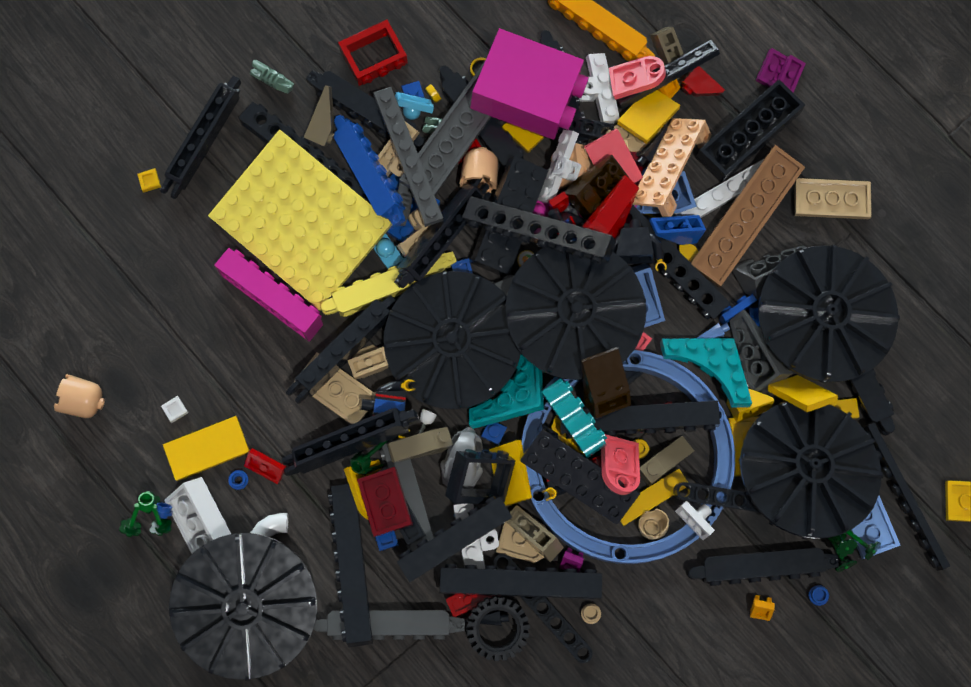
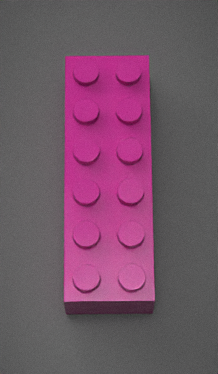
M228 248L214 265L219 274L310 342L323 326L320 312L312 305L308 307L304 303V299L299 295L295 294L293 296L289 292V288L283 283L278 285L274 281L275 278L268 272L262 273L259 270L260 267L253 261L248 262L244 259L245 256L237 249L233 251Z

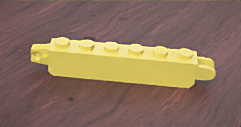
M453 251L443 253L423 278L441 273L456 263ZM393 266L387 272L371 275L367 280H357L352 283V286L337 288L334 293H331L332 298L322 302L320 307L323 314L327 316L339 312L340 316L347 317L367 309L376 299L383 302L389 295L393 298L402 295L410 285L417 281H413L411 284L408 283L404 288H399L394 281L400 273L397 269L398 266Z

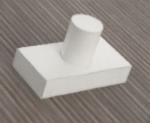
M686 501L675 511L702 540L715 531L705 520L712 513L706 504L695 510Z

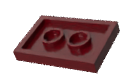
M396 467L357 479L374 537L413 525Z

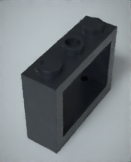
M471 449L456 451L445 496L455 504H485L484 502L493 496L496 499L500 497L504 503L516 460L510 457L508 452L498 450L497 453L488 450L476 452ZM469 463H497L491 489H463Z

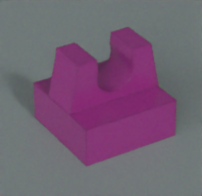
M568 548L564 553L559 568L562 570L577 569V573H579L584 560L583 553L579 552L577 556L571 553V548Z

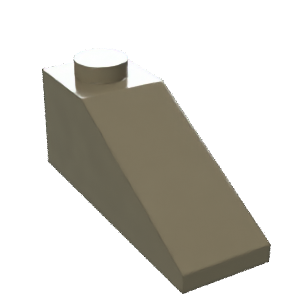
M665 27L650 34L656 52L663 61L664 66L684 55L674 27ZM691 71L677 78L679 85L686 79V77L691 73Z
M326 85L304 135V138L322 146H328L334 139L332 87Z
M448 427L400 439L388 443L387 446L392 462L395 463L441 453L453 446Z
M681 436L640 467L641 478L648 486H651L693 453V448Z
M518 505L512 509L510 514L513 518L506 522L536 551L551 562L564 548L557 537Z

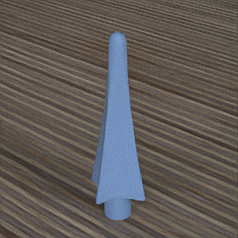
M717 323L697 338L724 337V332L730 330L727 323L721 326Z

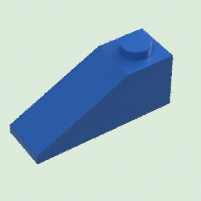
M699 215L661 217L649 220L656 236L680 245L697 244L706 231Z

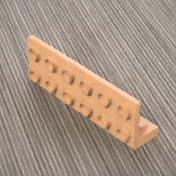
M673 118L652 162L649 163L638 185L639 190L633 205L658 207L662 217H672L677 207L672 191L695 144L701 149L709 142L712 136L706 120Z

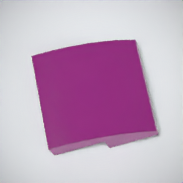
M771 48L766 55L756 81L770 88L780 79L794 92L806 63L792 55L787 57Z

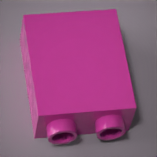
M499 28L473 89L470 109L554 140L559 127L566 130L570 129L577 110L568 106L572 95L582 98L589 77L580 74L584 60Z

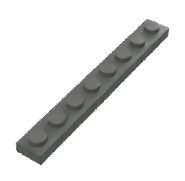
M389 87L373 92L425 227L442 222V213L392 88Z

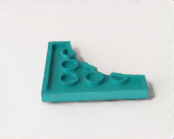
M734 338L661 339L660 346L664 359L678 360L686 363L690 361L701 366L700 369L711 377L714 376L722 384L721 388L725 392L731 408L751 406L752 400Z
M521 354L517 366L518 370L514 378L510 379L501 389L502 393L494 400L489 399L483 404L469 409V426L475 429L544 410L543 394L541 392L543 391L542 371L532 365Z

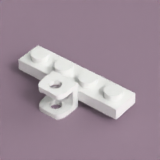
M605 53L588 54L586 61L590 77L583 93L585 95L579 98L581 102L596 100L600 122L617 123L620 116L616 100L613 96Z
M563 130L559 136V143L552 155V162L538 201L549 204L548 201L557 195L562 178L569 181L577 179L581 164L569 159L579 133Z
M473 504L453 505L456 519L459 517L462 520L469 516L467 512L474 509ZM495 529L462 549L464 566L477 565V569H485L482 551L492 550L499 546L498 535ZM488 536L494 537L491 542L486 541Z

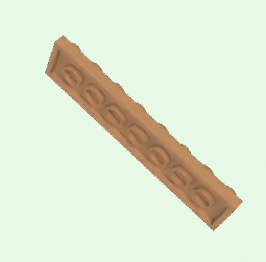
M774 145L690 263L703 276L718 287H721L805 166Z

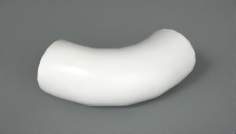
M288 513L268 515L259 521L250 533L270 538L277 533H287Z

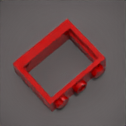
M388 20L382 21L338 42L339 49L359 86L371 83L373 79L379 76L384 77L390 71L401 69L402 66L408 63L407 55ZM388 35L398 54L359 71L350 53Z

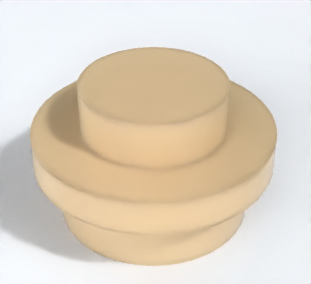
M587 604L581 610V617L586 623L594 624L601 618V610L595 604Z

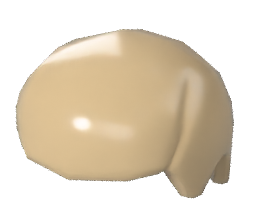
M656 508L653 511H646L639 519L638 529L641 535L649 540L660 539L668 531L669 518L660 509Z

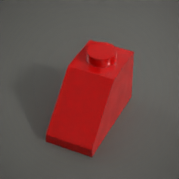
M700 66L695 68L681 83L683 86L682 90L687 95L694 97L719 96L725 91Z

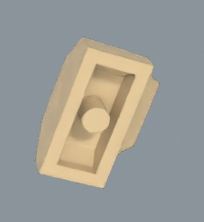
M375 345L360 349L352 359L348 360L354 379L368 377L389 367L384 347L378 348Z

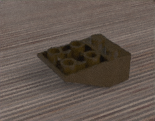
M609 155L578 177L566 189L565 193L583 219L588 220L622 177L626 175L629 178V176L614 156Z
M617 347L581 360L585 406L595 419L631 405L630 389Z

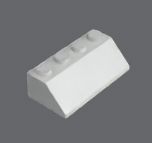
M202 477L184 482L164 500L166 504L172 506V516L191 554L209 541L231 534Z

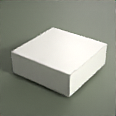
M178 396L161 406L171 423L188 414L187 409Z

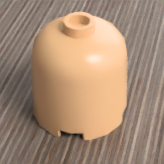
M484 147L468 151L463 159L460 187L462 188L464 184H469L472 179H482L477 188H480L484 183H488L490 187L486 193H491L493 189L496 190L498 178L497 156Z
M66 374V379H62L56 396L60 397L59 403L54 404L56 412L81 418H91L97 413L98 409H103L105 399L102 398V389L98 384Z

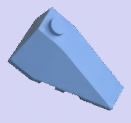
M682 171L672 191L677 204L674 213H681L697 207L686 172ZM640 205L636 207L642 214H661L658 207Z

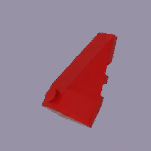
M624 175L582 227L612 235L615 239L624 227L639 187Z

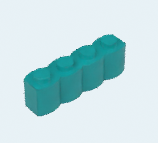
M559 379L541 392L580 450L588 458L606 446L605 440L607 437L601 429L597 430L593 425L596 423L590 413L586 414L582 409L584 404L579 397L575 398L572 395L573 388L569 382Z

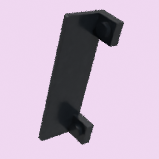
M541 423L537 428L538 435L520 458V461L599 514L618 524L640 495L638 487L627 495H619L613 492L603 480L602 467L559 440L558 433ZM618 480L619 485L624 488L623 482Z

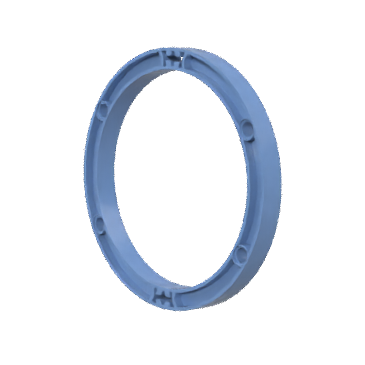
M634 350L622 363L626 371H640L667 381L683 392L692 402L718 401L712 391L699 377L671 359H664L661 355ZM637 357L639 364H632L629 358ZM554 377L544 389L562 378ZM562 379L564 382L568 381L571 387L583 381ZM718 401L720 426L716 427L714 431H709L714 450V471L710 486L731 489L735 471L734 439L729 421ZM548 402L544 405V410L530 413L527 417L521 441L523 453H525L538 435L537 428L541 423H545L548 414L552 410ZM526 466L532 498L529 500L540 519L566 545L591 558L617 564L647 563L673 555L699 538L689 525L686 524L668 537L645 544H616L597 539L586 534L568 521L552 500L546 501L545 499L549 498L548 492L543 493L544 499L542 501H536L533 498L534 492H542L546 488L542 475ZM718 492L716 499L719 503H722L725 496L722 492ZM714 507L711 513L712 516L705 519L710 526L717 519L723 507ZM616 549L624 551L625 556L623 559L615 557Z

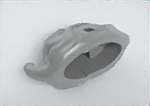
M467 427L453 436L451 439L453 446L448 448L445 459L440 463L442 481L446 486L449 482L456 451L471 449L481 452L483 450L481 438L471 427ZM469 463L463 489L474 488L483 473L481 463Z

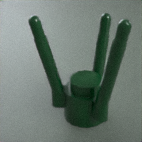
M388 441L378 444L367 454H361L363 451L356 453L350 459L352 470L357 474L362 473L365 476L369 472L383 468L384 464L370 467V457Z

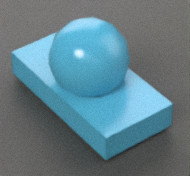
M396 92L395 98L397 103L403 107V115L407 119H417L421 111L433 113L434 106L430 99Z
M386 233L373 248L387 269L398 266L404 259Z

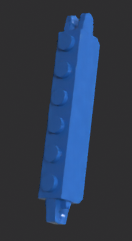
M342 115L336 116L334 124H336L338 130L334 133V139L378 216L389 219L394 226L399 227L406 221L403 210L406 209L402 203L403 198L395 191V184L387 177V170L378 161L379 156L370 147L371 142L364 136L363 128L358 123L354 124L349 119H345Z

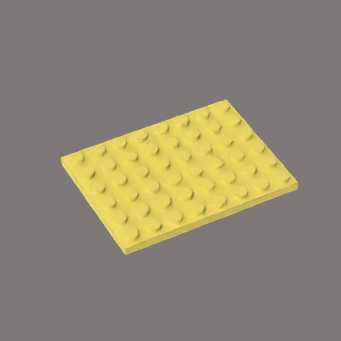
M280 129L208 215L320 311L322 310L320 307L322 302L332 298L331 293H334L337 288H340L393 225L389 219L378 216L371 204Z

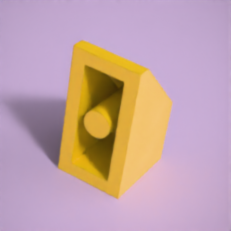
M748 389L752 400L750 407L731 408L728 399L726 404L735 421L739 422L762 414L772 408L774 403L773 397Z

